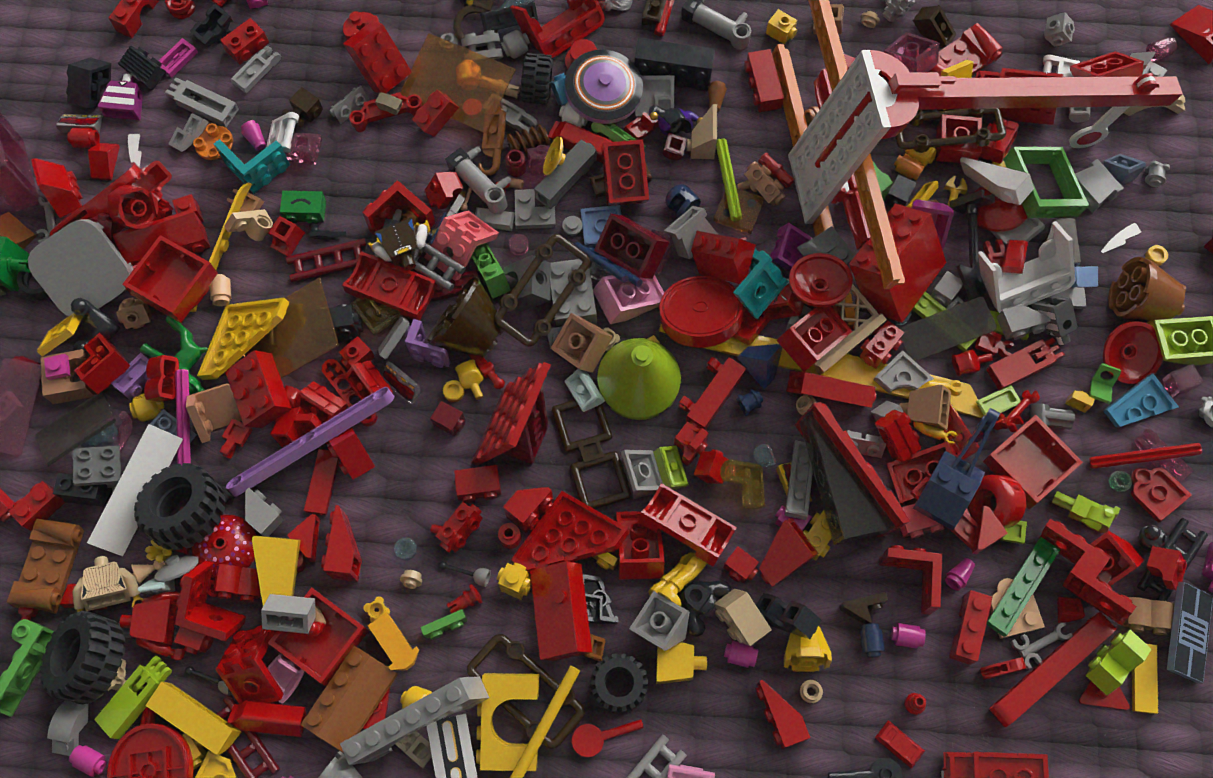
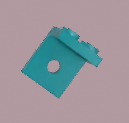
M220 139L214 143L224 164L244 184H252L250 191L253 194L264 185H268L273 178L285 172L290 166L287 156L277 140L245 165Z
M755 248L750 264L751 272L733 293L751 316L758 319L789 281L782 277L780 269L771 262L772 258L765 251L761 250L759 252ZM761 286L759 293L756 294L757 289Z

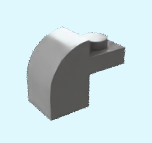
M64 701L58 707L50 722L47 739H52V753L70 756L72 751L79 745V732L88 723V704L81 705Z

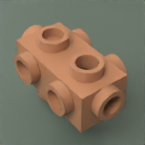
M756 161L750 164L747 168L748 171L744 173L748 180L737 184L739 191L751 188L753 192L759 191L764 199L773 206L782 203L786 198L782 191L784 189L782 184L777 179L774 181L769 176L772 174L765 165L761 166Z

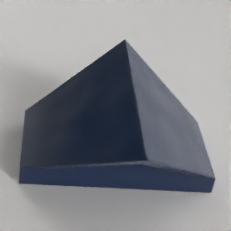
M780 344L749 346L737 358L760 386L765 389L775 379L783 347Z

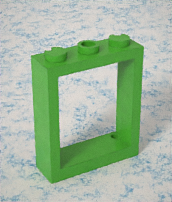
M1013 147L1003 159L1007 168L1028 173L1025 164H1049L1064 199H1040L1034 187L1032 192L1022 202L1028 218L1078 217L1089 206L1063 147Z

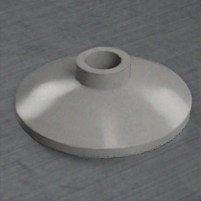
M178 555L169 557L165 561L166 564L155 574L156 581H170L188 573L198 564V558L196 556L179 558Z

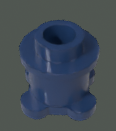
M751 389L744 396L741 394L737 395L736 401L745 416H748L751 410L762 407L763 398L758 391L755 392Z

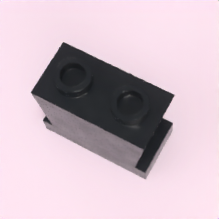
M58 473L53 494L62 498L66 503L106 507L112 494V488H107V484L74 486L73 474Z

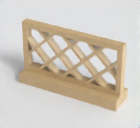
M853 284L851 292L856 296V304L845 303L844 299L841 303L833 306H841L840 317L843 321L855 322L854 331L814 364L815 370L819 375L823 374L887 320L882 313L880 315ZM844 307L855 308V319L844 318ZM859 308L867 309L872 316L867 320L858 319Z

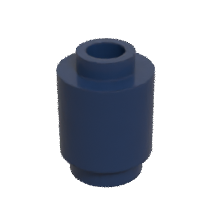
M879 624L862 625L859 632L862 654H867L868 658L880 657L881 652L885 651L882 629H879Z

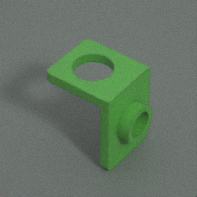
M1101 363L1091 379L1090 397L1110 404L1112 401V387L1120 376L1121 370ZM1103 371H1110L1113 373V377L1104 379L1100 374Z

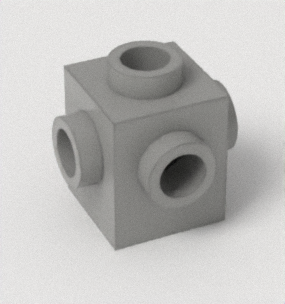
M1066 12L1048 17L1046 29L1044 30L1045 39L1053 47L1072 42V35L1075 31L1074 22Z

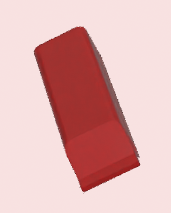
M556 121L548 135L552 140L556 137H561L563 147L570 150L581 139L586 143H591L596 149V161L603 163L602 144L612 142V140L566 121Z
M245 700L240 704L233 705L227 724H232L242 731L302 737L304 727L301 723L306 717V707Z

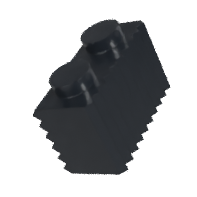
M129 46V49L124 53L118 65L142 84L154 90L166 70L161 67L162 63L154 57L150 59L148 57L149 53L140 46L138 49Z

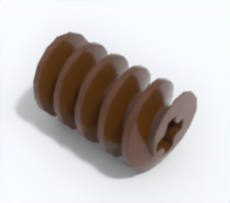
M537 124L536 130L532 126L529 127V133L525 129H522L521 135L518 131H515L514 138L511 134H507V143L510 151L514 149L523 150L527 155L528 148L536 152V145L541 150L543 149V143L550 147L547 131L540 124Z

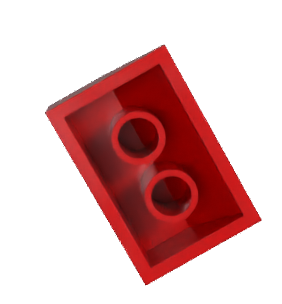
M1115 51L1071 65L1070 71L1073 77H1140L1143 73L1144 61Z
M36 158L31 159L37 185L59 218L82 207L80 200L83 197L72 171L68 172L64 165Z
M696 231L691 252L700 275L712 276L724 281L741 284L748 275L756 245L738 238Z

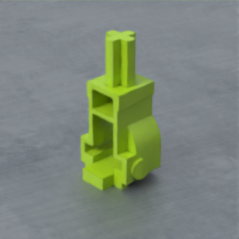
M1058 491L1052 501L1053 504L1069 510L1068 517L1080 521L1087 527L1102 534L1108 531L1112 521L1115 520L1121 509L1117 506L1111 508L1107 505H1100L1081 495L1073 499Z

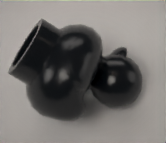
M1147 525L1139 531V543L1149 551L1152 550V546L1164 548L1168 543V537L1161 527Z

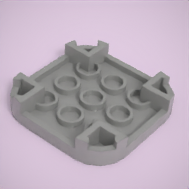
M88 219L72 222L41 242L30 252L28 266L32 275L58 309L67 316L74 313L71 311L70 305L74 299H86L99 309L127 289L122 284L132 270H134L131 263L127 264L102 229L104 227L99 222L96 223Z

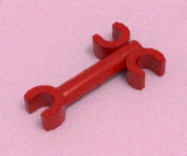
M1029 390L1022 393L1023 399L1007 417L1000 413L993 429H1009L1010 432H1016L1018 430L1016 425L1024 424L1019 415L1029 404L1039 401L1038 391H1034L1033 394H1030Z

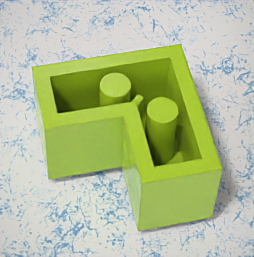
M1131 630L1123 635L1118 633L1111 640L1112 644L1109 646L1104 644L1096 652L1098 656L1088 664L1090 669L1085 676L1106 695H1109L1121 686L1129 672L1143 663L1152 650Z

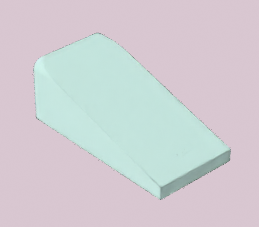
M153 578L138 587V591L149 595L175 591L174 579L158 582Z

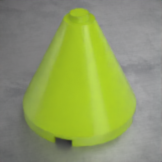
M644 338L628 339L616 344L604 355L598 369V389L605 402L610 406V409L618 415L633 420L650 419L658 416L659 413L666 410L675 401L681 384L680 368L673 354L660 343Z

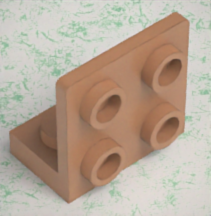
M228 383L187 396L186 409L202 443L210 441L211 432L229 425L232 418L242 421L233 392Z

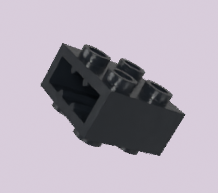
M340 304L334 308L320 307L314 311H309L311 332L320 346L330 347L335 343L342 342L349 344L357 336L360 338V332H363L362 321L359 320L358 312H354L351 305Z

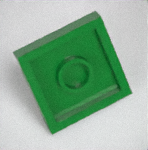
M0 236V284L10 291L18 292V272L31 273L30 269H27V267L29 268L28 258L30 254L4 236Z

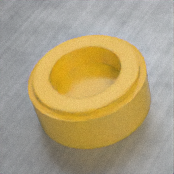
M1154 245L1147 250L1145 259L1152 261L1157 266H1161L1168 259V252L1164 247Z
M448 381L443 387L444 397L450 402H458L464 396V388H462L459 381Z

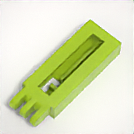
M159 656L153 657L146 667L139 665L94 719L110 738L120 740L147 707L145 705L161 681L164 682L172 673V670L166 667L167 665L161 661Z

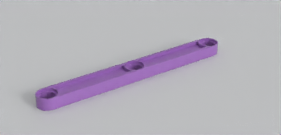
M388 387L377 390L237 475L228 482L226 489L234 497L244 493L248 487H254L384 408L393 401L394 395Z

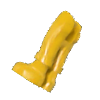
M689 552L685 554L670 572L660 578V582L654 584L649 589V595L651 596L654 591L681 607V600L677 593L681 592L686 584L696 578L707 563L694 556L695 553Z

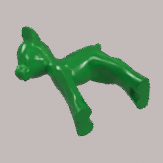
M167 316L166 322L181 336V350L174 356L178 358L179 370L185 369L189 372V369L201 358L203 353L208 351V348L199 347L193 341V335L177 320ZM147 343L143 344L140 348V352L144 353L148 358L164 355ZM189 373V395L204 391L205 389L201 386L199 380Z

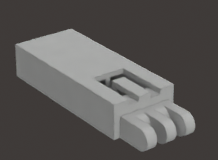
M175 78L173 82L176 85L171 83L169 86L172 91L168 89L165 91V95L174 99L178 106L227 128L239 110L236 102L188 80L185 82ZM191 93L201 97L202 100H198L197 102L195 96H190Z

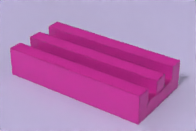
M182 38L159 60L162 63L161 67L166 70L165 74L172 78L198 51Z

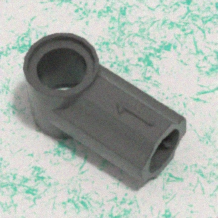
M1040 403L1030 405V419L1037 415L1050 428L1067 430L1073 428L1075 421L1073 411L1050 408L1047 404Z

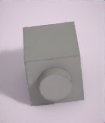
M947 271L930 296L947 308L960 291L963 283L960 278Z

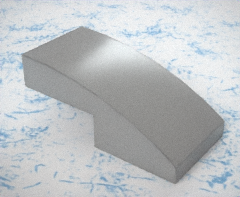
M192 113L183 130L178 127L176 128L169 145L183 152L193 144L194 139L202 134L209 122Z

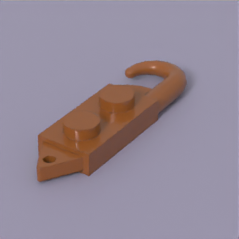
M497 99L490 109L485 111L482 149L485 155L493 157V162L489 170H484L481 163L478 164V168L486 176H492L499 170L501 151H503L506 112L502 109Z

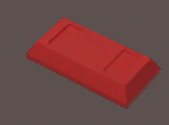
M1007 241L1002 273L1023 274L1028 247L1027 241Z
M889 720L875 737L878 742L911 769L925 752L924 749Z

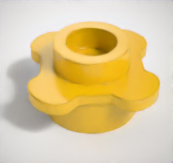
M376 597L375 601L364 605V611L368 612L371 622L386 612L390 614V609L384 605L382 597Z

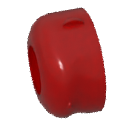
M1001 474L985 475L968 506L969 513L977 522L978 511L983 506H988L1005 529L1011 528L1018 524L1025 513V492L1019 482L1010 476ZM993 494L995 495L997 502L995 510L992 508L990 503V499Z

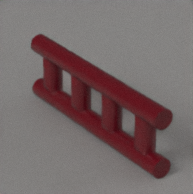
M365 238L286 257L287 264L294 263L295 273L289 275L291 283L356 267L359 254L362 251L361 247L367 246ZM353 249L355 259L343 262L341 252ZM333 254L335 264L323 267L322 256ZM314 259L315 269L303 271L302 261Z
M226 696L223 699L226 707L216 713L223 719L230 715L233 705L236 704L231 696ZM240 730L241 733L244 732L251 743L240 752L233 743L227 751L245 778H258L268 769L272 775L280 770L279 766L256 732ZM257 751L264 762L252 770L245 758Z

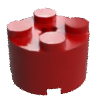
M123 185L109 193L107 197L109 215L116 224L121 226L144 229L154 222L153 219L158 214L159 207L156 197L144 188Z

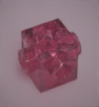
M539 145L536 148L526 149L527 166L532 176L545 175L543 172L544 161L550 146Z

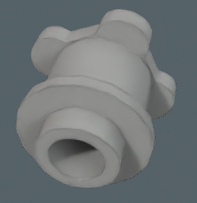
M1151 161L1150 165L1145 168V172L1148 173L1145 177V182L1151 187H1159L1165 184V172L1170 169V165Z

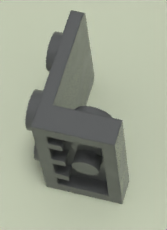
M120 446L74 448V486L107 484V488H112L113 493L121 478Z

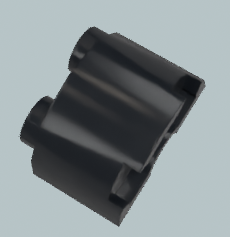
M215 3L207 10L206 19L195 23L190 32L208 46L215 42L220 44V40L230 33L231 30L228 28L233 20L228 13Z

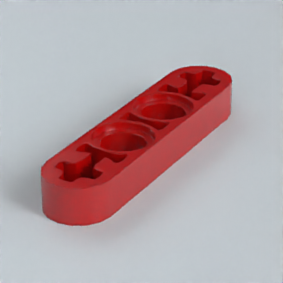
M326 360L322 365L323 374L340 397L348 403L347 406H353L350 404V399L358 395L349 384L348 388L344 390L338 388V384L346 380V371L337 360ZM330 366L335 368L339 376L335 378L333 373L329 371L328 368ZM375 412L370 415L371 419L368 420L366 418L360 423L363 426L374 425L378 419L377 413Z

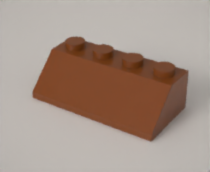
M354 645L301 725L343 752L340 743L360 733L398 674Z

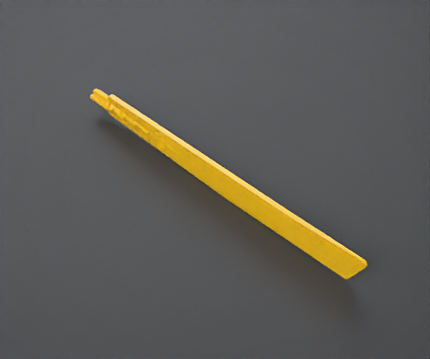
M660 325L659 332L665 333L662 325ZM758 335L750 346L779 343L777 339ZM732 337L719 345L704 348L738 356L749 345ZM782 348L778 367L803 372ZM845 354L821 374V376L876 387L875 391L909 399L910 392L912 391L902 388L896 389L891 393L886 392L873 379L888 364L883 365L881 363L875 369L867 365L860 357ZM812 365L808 370L805 371L807 373L819 375L816 372L814 365ZM931 375L934 378L932 381L948 382V384L954 381ZM961 382L960 387H953L955 390H962L959 396L951 395L950 402L955 410L961 414L982 418L984 415L976 403L978 399L971 385Z

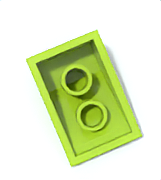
M1213 316L1153 321L1164 361L1186 365L1213 363Z

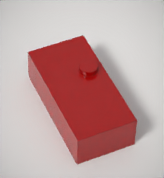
M564 561L530 570L540 660L557 661L592 653L582 564Z

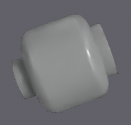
M514 30L504 35L503 42H501L507 57L511 56L513 59L527 53V45L530 44L526 33L522 34L519 30Z

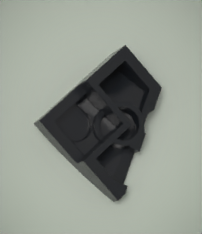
M583 574L589 623L617 624L618 617L614 616L609 605L611 600L604 591V583L601 577Z

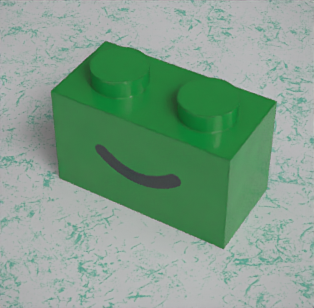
M282 190L280 214L283 218L292 223L324 222L326 199L323 192Z

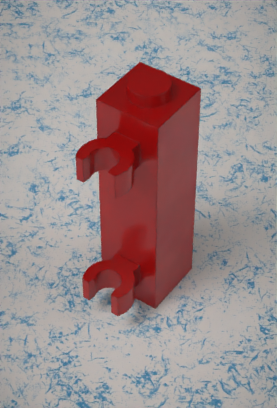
M713 357L708 361L706 368L716 373V376L696 404L686 396L682 397L679 407L689 412L686 422L699 429L703 428L706 430L742 380L747 368L730 357L724 365Z

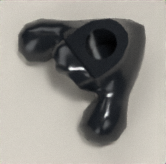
M77 298L70 304L72 312L76 315L84 316L81 326L83 335L86 336V340L78 341L73 345V351L83 349L90 356L83 346L99 332L107 340H110L118 333L120 329L118 323L93 306L88 300Z
M721 580L711 582L691 581L684 586L681 592L677 593L681 600V607L690 612L687 632L695 637L703 635L706 628L699 615H704L713 610L716 599H721L731 591V586L728 582Z

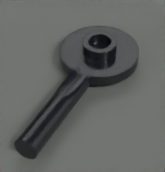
M881 758L871 765L870 771L828 772V778H902V770L894 760Z

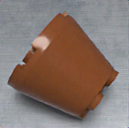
M1135 257L1127 261L1121 267L1123 271L1117 282L1113 281L1108 297L1109 308L1114 311L1116 316L1121 318L1165 320L1181 315L1184 311L1185 306L1183 303L1186 286L1178 282L1155 263L1143 257Z

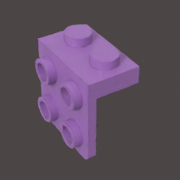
M413 319L412 324L405 332V343L412 359L419 362L429 361L432 365L443 368V366L449 367L450 359L447 350L424 343L426 334L422 321Z

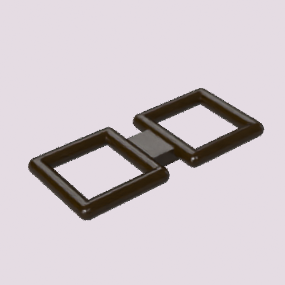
M572 400L553 406L552 413L564 451L571 452L579 449L582 456V461L570 465V471L580 501L596 509L631 498L632 493L618 452L612 451L603 454L600 443L612 439V432L603 405L600 404L595 407L603 433L575 442H570L561 412L580 407L577 401ZM612 461L622 492L589 502L579 470Z

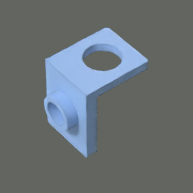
M1098 266L1074 267L1075 282L1071 288L1098 287Z

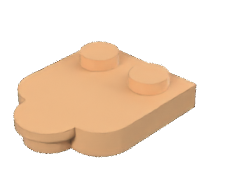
M1006 578L998 583L997 592L992 595L991 614L1013 579ZM1034 595L1031 596L1006 637L1045 627Z

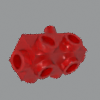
M462 502L443 526L433 524L430 531L431 533H436L435 536L442 541L439 545L450 553L451 550L457 552L459 548L465 546L469 535L479 528L480 522L483 519L480 516L482 511L474 504L468 506Z

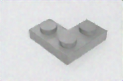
M534 189L515 190L516 229L556 228L555 206L552 209H549L547 206L535 207Z

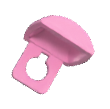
M279 654L267 669L284 693L282 699L279 700L283 704L295 691L305 671L282 654Z

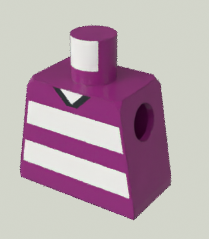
M124 74L122 81H110L98 103V108L104 117L141 120L143 94L138 85L134 83L135 77L130 74Z

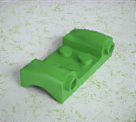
M26 619L20 620L14 626L12 639L21 643L22 646L16 650L10 666L0 676V713L10 717L13 716L38 674L40 666H42L43 661L41 659L43 654H45L47 642H50L53 630Z

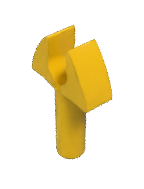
M953 176L946 183L944 189L950 191L949 201L957 199L960 193L966 194L967 185L964 178L961 179L960 185L957 188L954 184L956 176Z

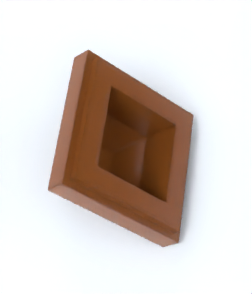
M590 634L592 653L585 654V657L602 661L606 639Z

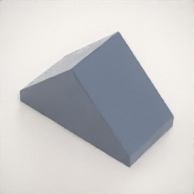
M1122 154L1103 161L1106 169L1121 185L1135 180L1146 167V162Z

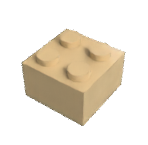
M733 589L715 602L717 609L715 614L721 622H726L729 627L727 632L734 641L737 640L739 643L751 646L772 630L749 594L745 591Z

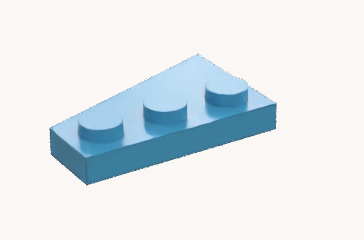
M1152 373L1108 406L1103 412L1117 428L1178 408L1179 406Z

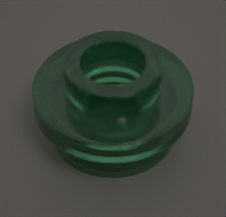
M1116 471L1110 475L1109 485L1113 490L1125 492L1131 487V477L1128 473ZM1120 479L1122 485H1119L1116 480Z

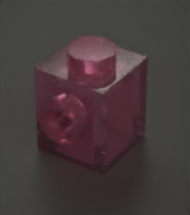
M1194 364L1170 372L1162 379L1165 389L1170 392L1172 398L1194 390L1203 383Z

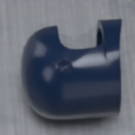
M678 184L669 190L665 203L669 209L677 213L676 217L679 218L690 207H699L701 199L688 186Z

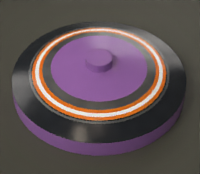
M593 50L582 54L572 62L565 78V94L570 106L580 116L595 123L610 124L626 119L638 107L643 93L642 77L634 63L624 55L610 50Z

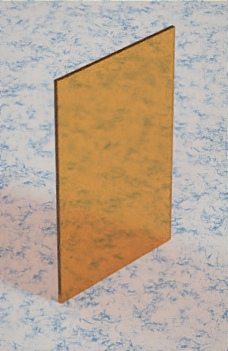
M428 33L411 69L412 73L408 75L401 90V95L408 97L416 94L420 96L423 106L427 102L429 95L439 90L459 106V109L451 119L486 133L516 69Z
M320 278L285 298L289 301V305L283 320L247 351L244 357L254 350L272 353L279 375L283 378L339 346Z

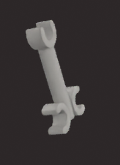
M42 197L38 198V202L45 210L48 231L45 229L36 231L40 237L45 236L43 239L38 240L39 244L50 237V231L56 226L53 207L49 202H45Z
M1065 623L1056 625L1054 632L1030 645L1029 638L1025 634L1020 636L1023 641L1022 646L1018 645L1015 639L1010 642L1012 648L1017 650L1020 656L1023 657L1027 670L1032 668L1029 663L1030 658L1034 659L1036 664L1042 662L1040 656L1035 654V652L1057 640L1064 641L1072 637V633L1067 635L1061 633V628L1066 625Z

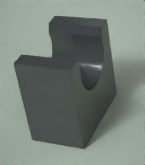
M531 255L505 266L504 274L519 281L536 256ZM543 261L517 297L518 305L515 310L523 312L550 301V262Z

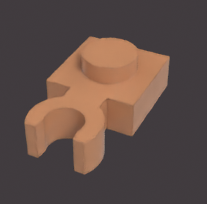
M233 189V192L237 194L238 190ZM247 193L240 212L260 210L264 201ZM227 198V201L232 204L234 199Z

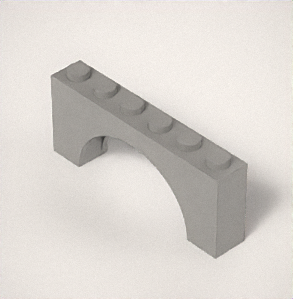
M460 677L343 741L340 745L349 765L375 761L393 751L391 747L408 735L446 716L470 709L487 700L489 695L480 677Z

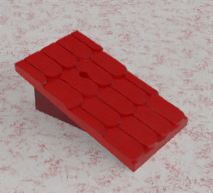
M545 362L538 363L533 369L529 368L522 377L518 376L514 382L510 381L504 387L475 452L476 454L471 461L472 464L478 466L502 453L530 464L534 463L549 427L542 385L551 364Z

